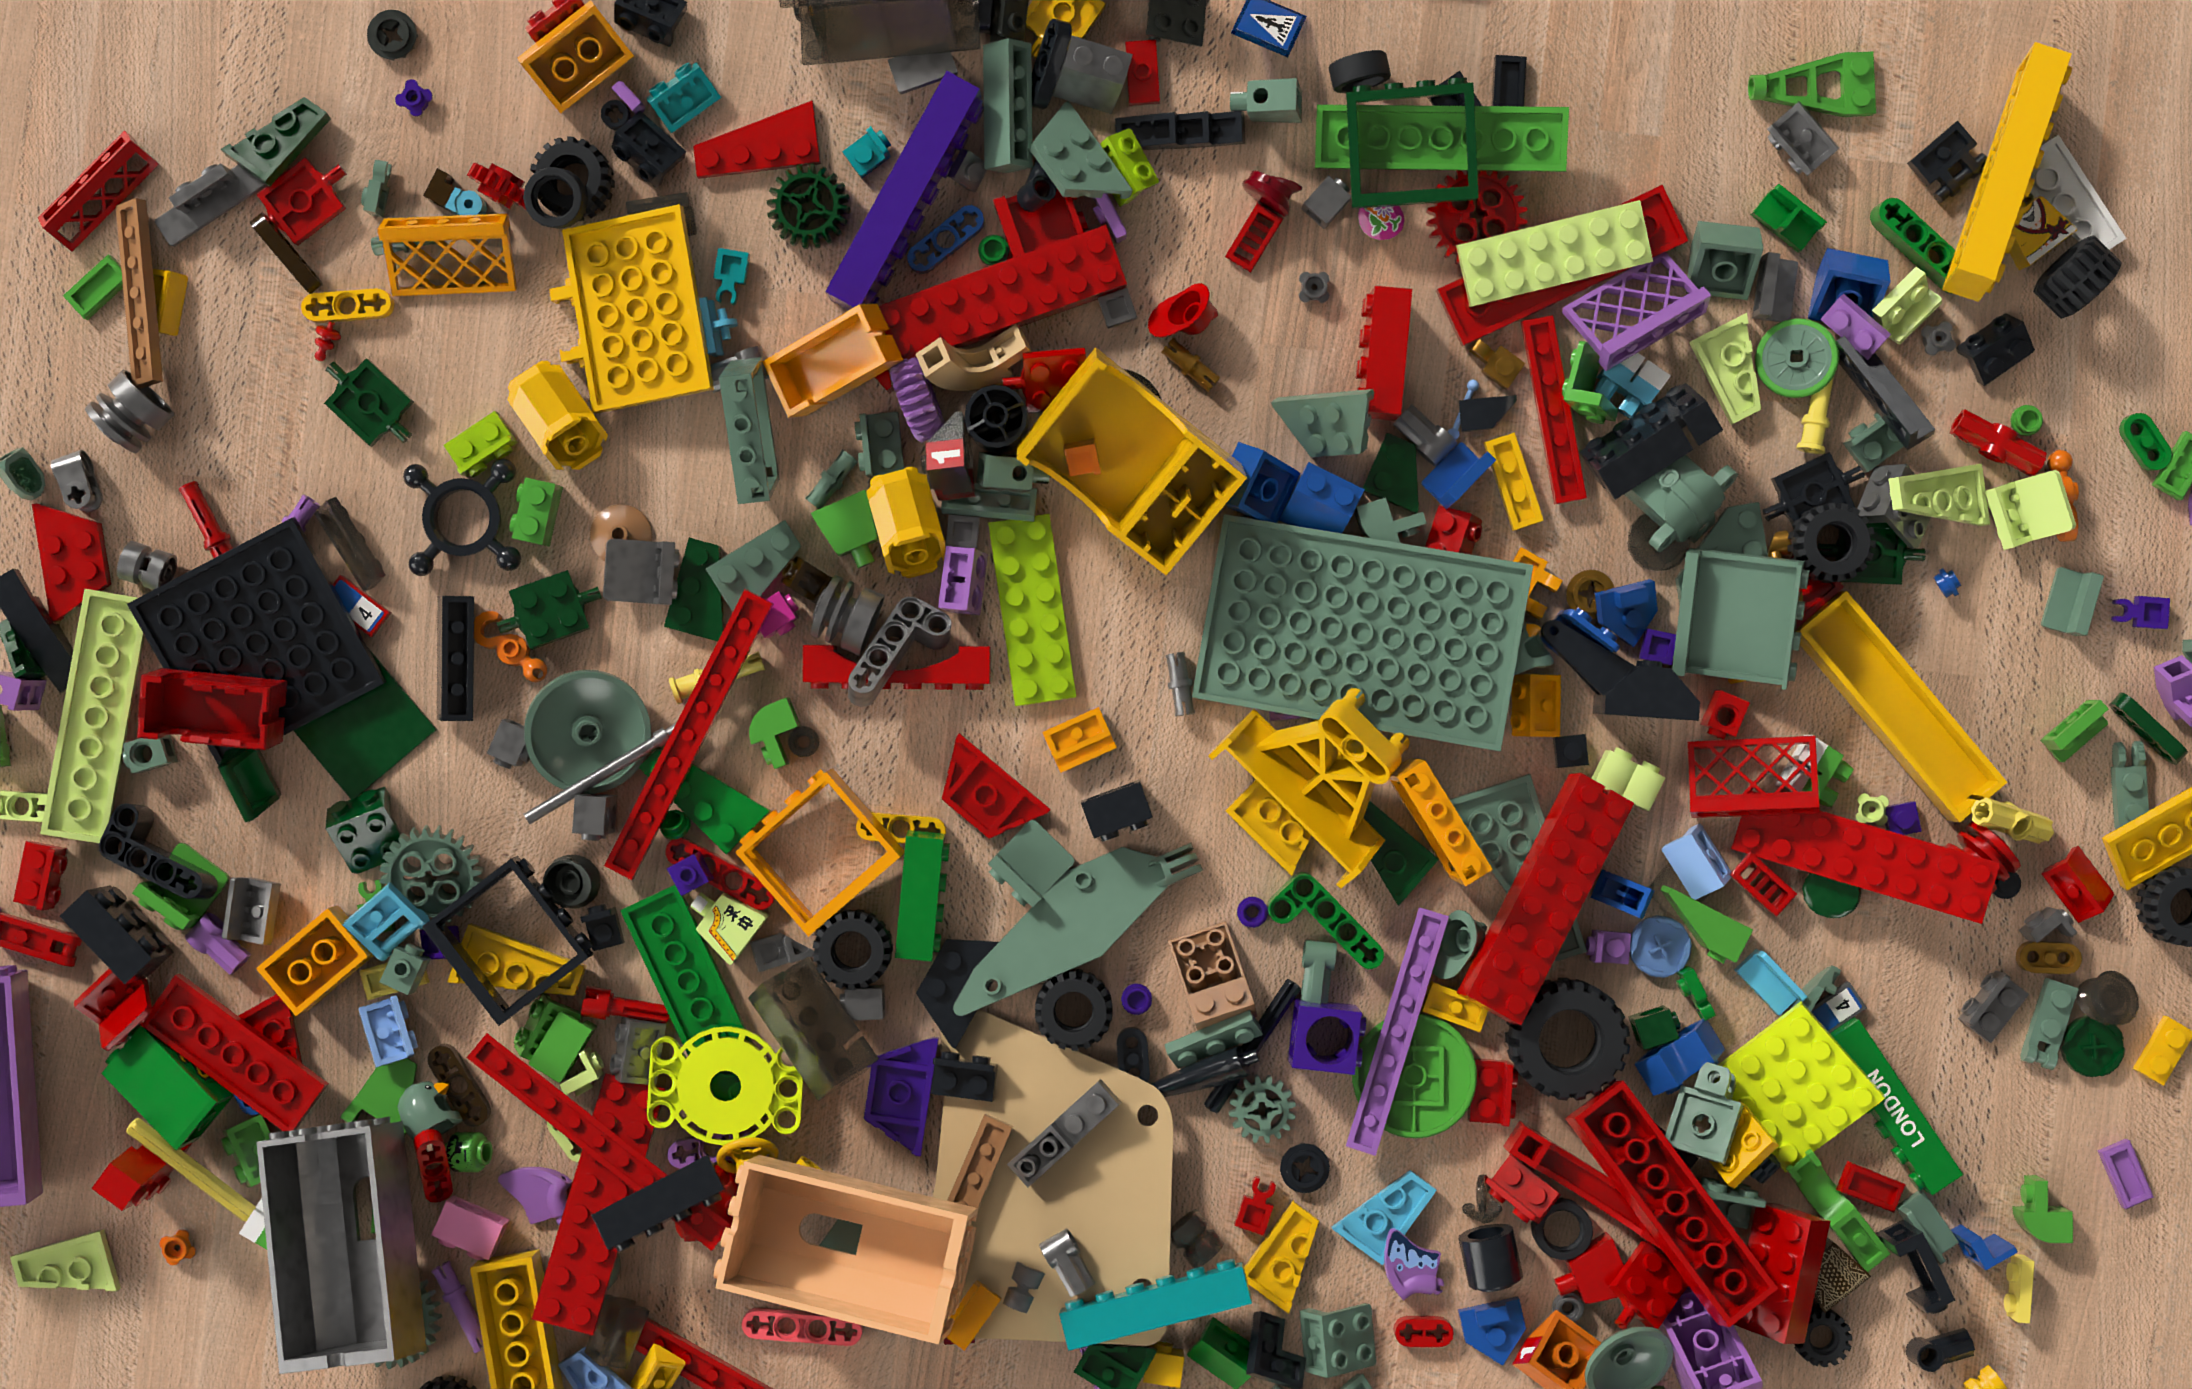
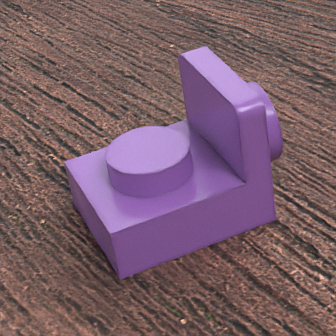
M1592 929L1591 937L1588 936L1586 939V955H1590L1589 960L1594 963L1605 962L1629 965L1631 933Z

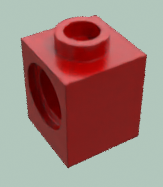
M1714 690L1700 725L1707 727V734L1725 740L1726 736L1736 737L1750 702L1724 691ZM1722 708H1726L1730 713V719L1725 725H1722L1717 718L1718 712Z

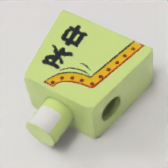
M701 892L690 906L704 917L696 928L697 932L729 965H732L738 959L770 916L766 912L754 909L726 893L721 894L717 901L714 902Z

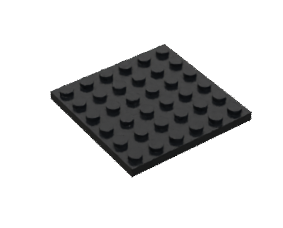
M296 517L282 522L127 604L159 662L165 669L286 680V705L279 708L278 716L285 718L284 735L387 682ZM207 745L218 765L225 751L235 748Z

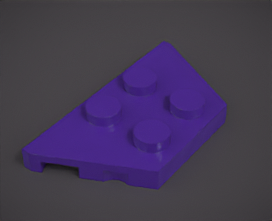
M935 1036L873 1057L864 1112L865 1121L885 1132V1135L895 1142L898 1141L918 1157H921L934 1072L933 1058L936 1057L939 1037Z

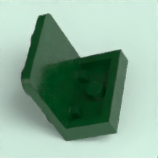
M386 787L377 790H367L359 797L348 801L336 802L330 808H327L325 829L352 873L359 874L380 866L382 863H388L383 859V856L386 852H392L389 847L393 841L400 844L398 838L402 833L390 814V794Z

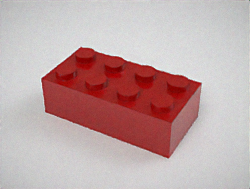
M1374 286L1372 291L1366 294V298H1363L1361 317H1366V325H1363V329H1360L1358 348L1364 349L1363 356L1360 357V360H1357L1356 379H1361L1360 387L1357 390H1374V399L1369 401L1368 409L1371 419L1395 421L1401 415L1413 289Z
M1766 1203V1208L1756 1206L1747 1247L1778 1289L1733 1325L1783 1344H1801L1805 1342L1831 1221L1778 1203Z

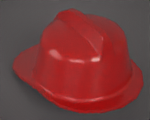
M1202 283L1194 284L1161 302L1152 311L1148 319L1149 332L1153 336L1165 338L1178 332L1188 335H1197L1203 332L1210 322L1218 316L1217 309L1209 300L1210 292L1208 287Z

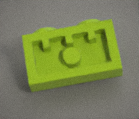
M1130 128L1108 136L1100 143L1133 189L1131 196L1127 199H1121L1120 194H1113L1119 207L1130 203L1143 190L1159 183L1157 175Z
M493 411L443 446L457 465V471L460 475L475 477L487 469L486 464L494 458L497 460L503 459L512 453L513 449L511 447L518 442L498 412Z

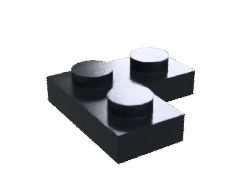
M1262 1311L1254 1312L1246 1375L1291 1389H1303L1306 1358L1282 1350L1286 1319Z

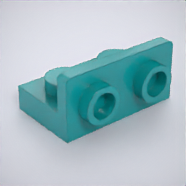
M697 63L682 65L674 72L676 77L667 83L664 81L657 83L649 90L650 95L646 97L670 133L676 131L721 98Z

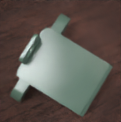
M1684 455L1624 495L1660 526L1651 537L1649 544L1658 552H1661L1674 540L1684 542L1690 537L1691 542H1697L1715 524V512L1725 500L1724 492L1737 479L1738 473L1729 465H1726L1711 477L1687 455Z

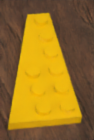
M1338 750L1337 760L1347 759ZM1255 779L1225 811L1292 876L1311 834Z

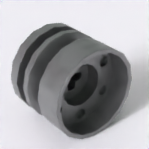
M123 369L108 384L109 389L116 398L113 399L106 394L99 393L96 396L99 404L90 402L86 406L85 411L99 430L109 439L130 452L137 453L143 446L140 440L148 442L151 439V435L144 424L160 430L174 416V412L149 386L145 388L135 387L132 384L131 372Z
M835 575L819 597L813 613V624L810 634L813 637L819 638L825 627H828L825 642L830 643L838 632L843 633L841 648L861 655L876 625L885 596L865 587L857 599L853 598L854 582L851 581L847 583L841 593L843 578Z

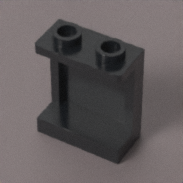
M1901 1220L1876 1232V1235L1887 1249L1899 1257L1907 1254L1921 1283L1920 1287L1906 1293L1909 1301L1925 1313L1931 1314L1944 1311L1948 1308L1949 1303L1955 1301L1922 1231L1905 1220Z

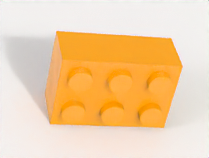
M590 0L517 57V59L561 114L633 58L634 55Z
M339 905L327 908L256 968L295 1016L308 1012L374 956L343 926L345 920L349 917Z

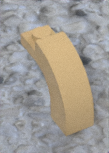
M1015 324L988 343L971 349L955 348L940 337L916 353V357L925 378L930 382L947 390L967 391L993 385L1002 381V377L1007 378L1013 373L1010 367L1023 359V353L1032 352L1023 330Z

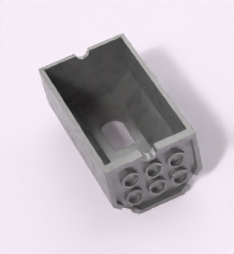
M390 1117L269 1133V1140L257 1142L279 1374L395 1361L427 1351L403 1121L390 1123ZM370 1177L376 1239L361 1241L356 1187L361 1179Z

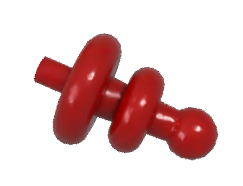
M329 321L328 326L319 325L315 328L316 333L322 336V338L318 337L315 339V344L319 349L315 352L314 357L319 362L326 359L327 350L334 349L335 345L331 340L337 341L341 339V333L333 329L335 323Z

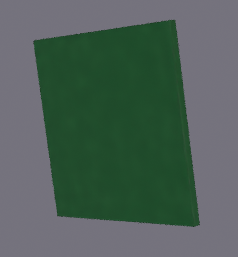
M371 650L370 652L387 682L294 730L295 734L350 799L362 794L437 730Z

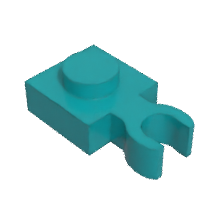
M718 248L713 279L722 281V285L716 292V300L721 303L722 295L725 292L732 294V305L737 303L738 295L735 288L736 284L746 285L750 261L749 253Z

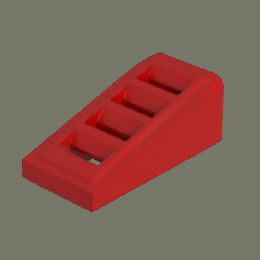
M1257 202L1225 257L1251 273L1284 218ZM1257 214L1273 223L1272 227L1269 228L1256 220ZM1253 225L1267 235L1263 239L1248 229ZM1246 236L1260 245L1258 250L1243 242V237ZM1237 247L1253 255L1252 260L1250 261L1235 252Z
M1752 852L1747 854L1729 874L1759 904L1776 917L1797 895L1790 886ZM1753 863L1756 868L1746 879L1741 877L1740 875ZM1762 871L1765 876L1755 887L1751 886L1750 883ZM1771 880L1774 884L1761 895L1759 891ZM1779 888L1782 893L1770 903L1768 899Z

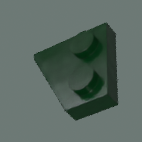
M1386 433L1362 487L1365 489L1364 492L1380 499L1386 497L1387 502L1416 514L1419 510L1416 445Z
M5 619L0 622V638L4 644L15 678L41 679L46 676L9 621Z

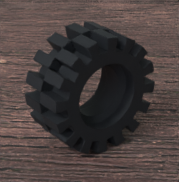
M1812 1306L1805 1342L1794 1344V1348L1812 1365L1818 1367V1364H1820L1822 1367H1828V1363H1831L1835 1366L1839 1364L1836 1359L1840 1357L1844 1360L1847 1357L1844 1351L1851 1350L1852 1346L1848 1344V1341H1852V1335L1848 1332L1851 1329L1835 1311L1830 1309L1824 1313L1821 1309ZM1825 1325L1832 1331L1830 1343L1822 1348L1813 1346L1810 1341L1812 1330L1817 1326Z

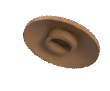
M625 504L612 505L602 510L595 517L590 529L591 545L595 553L603 561H605L606 543L609 539H615L614 532L617 529L624 531L622 539L652 542V529L646 516L637 508Z

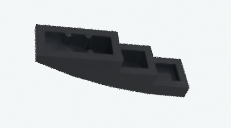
M1208 111L1186 114L1169 112L1115 118L1116 133L1130 128L1142 150L1185 149L1245 144V117L1243 111L1212 114Z
M11 569L0 576V608L40 668L57 690L63 693L67 688L73 648L60 625L53 623L40 598L33 596L19 569Z

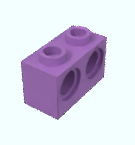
M946 546L938 608L951 613L980 615L988 554L975 548Z

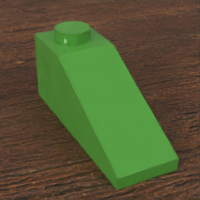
M1663 885L1660 891L1697 942L1709 950L1707 956L1723 964L1726 959L1737 963L1753 929L1673 888Z

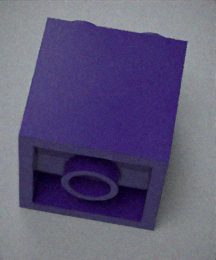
M1295 998L1288 1051V1061L1291 1067L1355 1075L1356 1067H1361L1363 1049L1360 1048L1358 1043L1359 1036L1365 1035L1366 1017H1363L1360 1009L1353 1004L1335 1002L1318 1004ZM1332 1016L1340 1018L1339 1022L1345 1029L1348 1028V1038L1345 1045L1332 1055H1317L1310 1043H1306L1309 1028L1314 1026L1323 1017Z

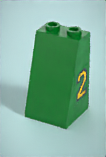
M137 1025L129 1032L126 1038L128 1042L121 1050L117 1048L106 1059L105 1063L108 1066L101 1074L177 1151L197 1141L234 1095L144 1027Z

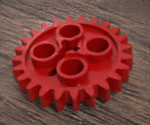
M1456 170V180L1447 175L1444 178L1447 187L1438 184L1436 188L1468 186V171L1467 175H1464L1462 171ZM1479 171L1478 173L1479 200H1476L1477 215H1483L1478 224L1481 239L1492 237L1487 232V224L1489 223L1497 224L1501 229V234L1520 230L1518 227L1525 226L1528 222L1520 218V215L1528 210L1527 207L1518 206V203L1524 199V195L1515 196L1513 192L1517 189L1518 185L1514 184L1508 187L1506 183L1509 176L1506 175L1499 180L1497 178L1498 171H1493L1491 175H1487L1486 171ZM1487 192L1494 194L1497 198V205H1486L1483 201V194ZM1473 200L1466 201L1467 207L1465 210L1455 209L1452 202L1433 203L1436 206L1428 207L1426 210L1427 214L1434 216V218L1426 222V226L1435 227L1429 238L1439 237L1440 241L1435 248L1440 249L1445 246L1447 251L1444 257L1448 258L1452 253L1455 254V264L1458 265L1460 262L1456 245L1477 240V221L1475 218H1470L1475 210ZM1464 227L1468 229L1471 235L1470 240H1459L1456 236V228Z

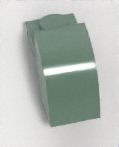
M1386 497L1357 506L1354 511L1359 529L1366 538L1400 543L1398 533H1402L1403 538L1420 533V526L1427 524L1423 512L1393 521Z

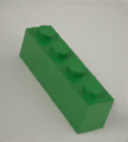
M908 830L906 834L895 958L932 962L934 952L940 953L942 934H936L937 922L943 923L944 904L939 903L940 892H946L947 874L942 873L943 861H949L950 843H944L945 834Z

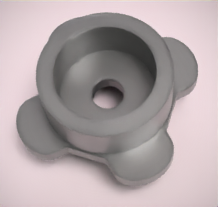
M1303 272L1299 276V282L1301 283L1299 299L1304 303L1310 300H1318L1321 303L1326 302L1330 296L1327 292V283L1330 280L1329 275L1325 272H1320L1319 274ZM1313 284L1317 286L1316 290H1312L1311 286Z
M1944 321L1938 326L1926 325L1922 328L1921 335L1923 336L1925 352L1928 355L1933 356L1943 350L1947 352L1954 350L1956 342L1951 337L1952 325L1949 322ZM1936 336H1940L1941 340L1937 341Z

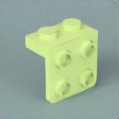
M2057 470L2013 481L1985 491L1988 506L1992 512L2003 550L2014 548L2033 540L2068 532L2076 527L2061 474Z

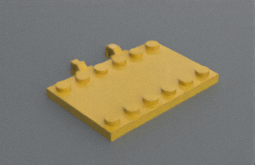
M678 204L563 229L562 234L570 278L565 279V286L551 288L549 291L553 303L560 304L562 300H569L572 306L575 307L580 339H577L578 346L572 347L570 351H563L561 349L559 351L561 362H566V364L579 363L580 368H585L592 412L597 414L714 390L683 206Z

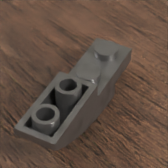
M1100 1079L1007 1165L1028 1188L1122 1102Z

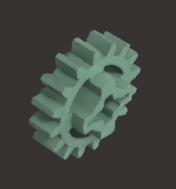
M1257 1074L1254 1077V1083H1250L1246 1078L1243 1079L1245 1088L1242 1090L1235 1087L1234 1091L1238 1097L1229 1098V1103L1235 1106V1109L1228 1111L1229 1116L1238 1118L1232 1123L1233 1127L1236 1129L1242 1126L1241 1136L1245 1138L1251 1133L1254 1143H1257L1259 1136H1263L1266 1143L1270 1142V1135L1272 1134L1280 1139L1281 1134L1279 1130L1283 1128L1289 1131L1291 1128L1286 1121L1296 1117L1294 1113L1289 1111V1109L1296 1106L1295 1101L1287 1100L1292 1092L1290 1089L1281 1090L1284 1084L1281 1080L1277 1081L1275 1085L1272 1084L1271 1075H1267L1265 1081H1261ZM1265 1089L1275 1092L1280 1099H1271L1266 1095ZM1253 1091L1254 1096L1249 1103L1242 1105L1245 1097ZM1260 1102H1264L1266 1107H1270L1265 1110V1115H1260L1257 1110H1254L1259 1108ZM1282 1112L1280 1119L1273 1126H1271L1270 1122L1273 1120L1275 1115L1281 1114ZM1244 1118L1255 1120L1259 1124V1128L1249 1125Z

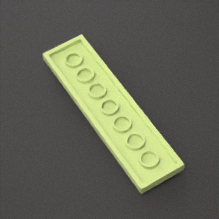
M84 589L40 831L42 835L100 843V839L112 816L123 758V743L126 741L145 636L127 605L137 599V597Z

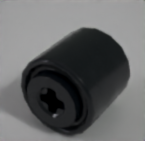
M1508 1224L1484 1225L1469 1229L1459 1235L1458 1240L1470 1288L1483 1292L1501 1291L1512 1287L1523 1278L1512 1226Z

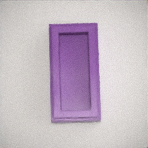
M2123 1139L2098 1150L2122 1208L2128 1209L2154 1198L2130 1140Z

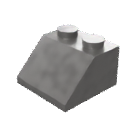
M1071 35L1052 96L1112 114L1123 88L1133 54Z

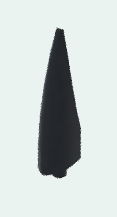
M1238 1046L1186 1066L1151 1085L1155 1086L1164 1097L1223 1085L1250 1076L1248 1065L1261 1061L1257 1049L1243 1053L1242 1046Z

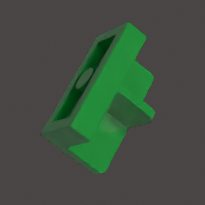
M1780 184L1770 189L1750 214L1798 253L1803 250L1815 233L1827 223L1826 220Z

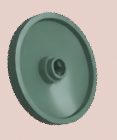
M598 670L573 671L549 682L533 699L524 723V740L532 764L548 782L563 790L651 738L650 718L638 693L621 678ZM646 756L582 794L600 793L621 785L639 769Z

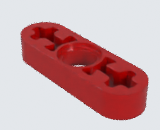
M435 1129L424 1130L417 1134L413 1140L421 1184L425 1198L428 1201L441 1202L449 1198L453 1192L446 1149L439 1131ZM432 1144L433 1151L427 1152V1145ZM441 1163L437 1168L426 1169L430 1164ZM439 1180L440 1186L435 1188L434 1182Z

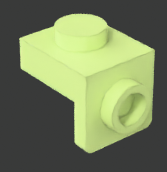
M590 1047L579 1053L586 1070L560 1084L565 1095L574 1091L576 1096L588 1091L593 1088L591 1082L604 1074L602 1071L604 1064L600 1055L596 1051L592 1052Z

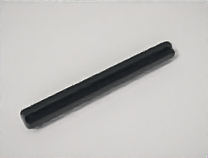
M1290 979L1284 982L1258 1021L1263 1035L1253 1038L1248 1043H1244L1242 1045L1243 1053L1255 1049L1259 1053L1299 993L1300 986ZM1241 1079L1215 1086L1204 1103L1205 1107L1216 1114L1219 1113Z

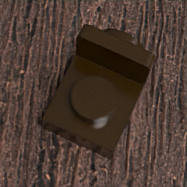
M796 556L793 561H789L784 567L781 583L817 604L821 593L829 585L832 577Z

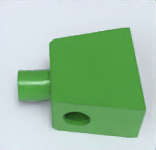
M862 490L811 513L813 519L839 557L851 553L857 568H862L875 562L868 545L879 541L866 490Z

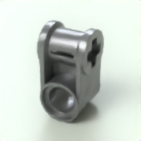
M79 450L51 461L52 472L59 484L66 505L84 512L97 510L103 498L94 475L93 464L88 454L84 450Z

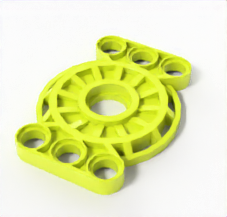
M732 1026L713 1027L699 1032L686 1041L682 1047L673 1037H661L654 1042L650 1051L647 1119L652 1126L661 1129L671 1125L676 1118L680 1126L693 1137L706 1143L721 1146L737 1139L756 1137L765 1131L771 1123L779 1133L791 1134L798 1129L802 1117L804 1050L797 1043L789 1042L782 1045L777 1053H775L771 1045L759 1035L749 1030ZM719 1032L739 1033V1037H720ZM712 1034V1039L703 1042L698 1047L693 1044L699 1038ZM746 1036L756 1040L763 1048L760 1050L756 1045L745 1040ZM663 1042L670 1043L674 1048L673 1057L667 1060L661 1059L657 1054V1046ZM686 1048L691 1052L688 1057L684 1054ZM789 1048L795 1049L799 1054L798 1063L792 1066L786 1065L781 1057L783 1051ZM768 1052L772 1057L771 1061L766 1057ZM720 1071H730L738 1076L741 1082V1090L736 1098L723 1101L714 1096L710 1084L715 1074ZM664 1073L671 1077L672 1087L669 1090L662 1091L656 1087L655 1078L659 1074ZM784 1080H793L797 1084V1093L791 1097L784 1096L780 1091V1084ZM658 1105L667 1106L671 1113L669 1120L665 1122L657 1121L653 1116L654 1108ZM682 1109L687 1115L684 1119L679 1114ZM783 1111H791L796 1117L795 1124L790 1128L782 1127L778 1122V1116ZM766 1113L769 1119L764 1123L762 1117ZM692 1121L698 1127L706 1130V1136L695 1131L688 1124ZM754 1124L759 1127L753 1133L740 1137L741 1131L749 1129ZM714 1133L733 1135V1139L726 1140L712 1137Z

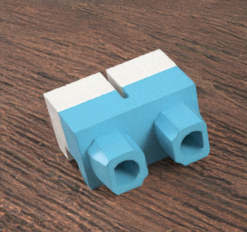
M1639 353L1607 371L1602 369L1597 376L1600 380L1594 390L1596 393L1603 394L1608 400L1611 399L1615 391L1623 395L1625 398L1617 409L1629 419L1634 417L1643 406L1651 403L1671 377L1670 374L1651 361L1643 362L1645 357Z

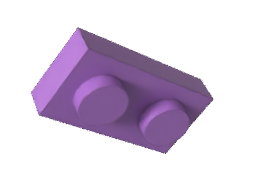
M1845 294L1841 295L1820 319L1840 337L1845 336L1855 350L1867 360L1875 354L1891 335Z

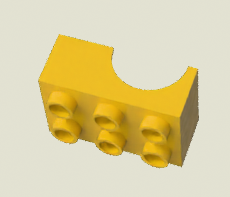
M1096 347L1017 444L1016 459L1025 466L1031 465L1038 468L1066 487L1101 519L1108 531L1164 575L1171 571L1247 479L1243 466L1239 461ZM1095 438L1101 474L1094 475V472L1070 477L1064 454V444Z

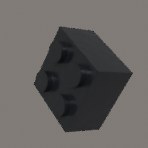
M1140 780L1081 800V805L1093 838L1100 837L1102 842L1119 836L1118 830L1130 826L1131 831L1149 825L1147 819L1153 818Z

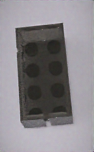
M809 957L789 967L785 972L782 971L766 980L748 997L818 1101L865 1073L879 1059L864 1036L860 1037L845 1050L843 1046L860 1030L823 976L819 974Z

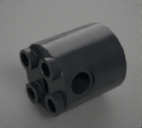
M991 385L983 387L972 395L966 405L964 418L967 430L975 443L987 452L1004 453L1011 451L1017 447V444L1028 432L1029 418L1025 403L1017 392L1007 386ZM994 411L997 412L1001 420L999 424L995 423L991 415Z

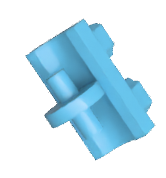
M707 297L699 298L708 354L714 357L723 356L722 340L731 339L730 328L738 326L737 319H728L726 308L717 309L716 313L714 300H708Z

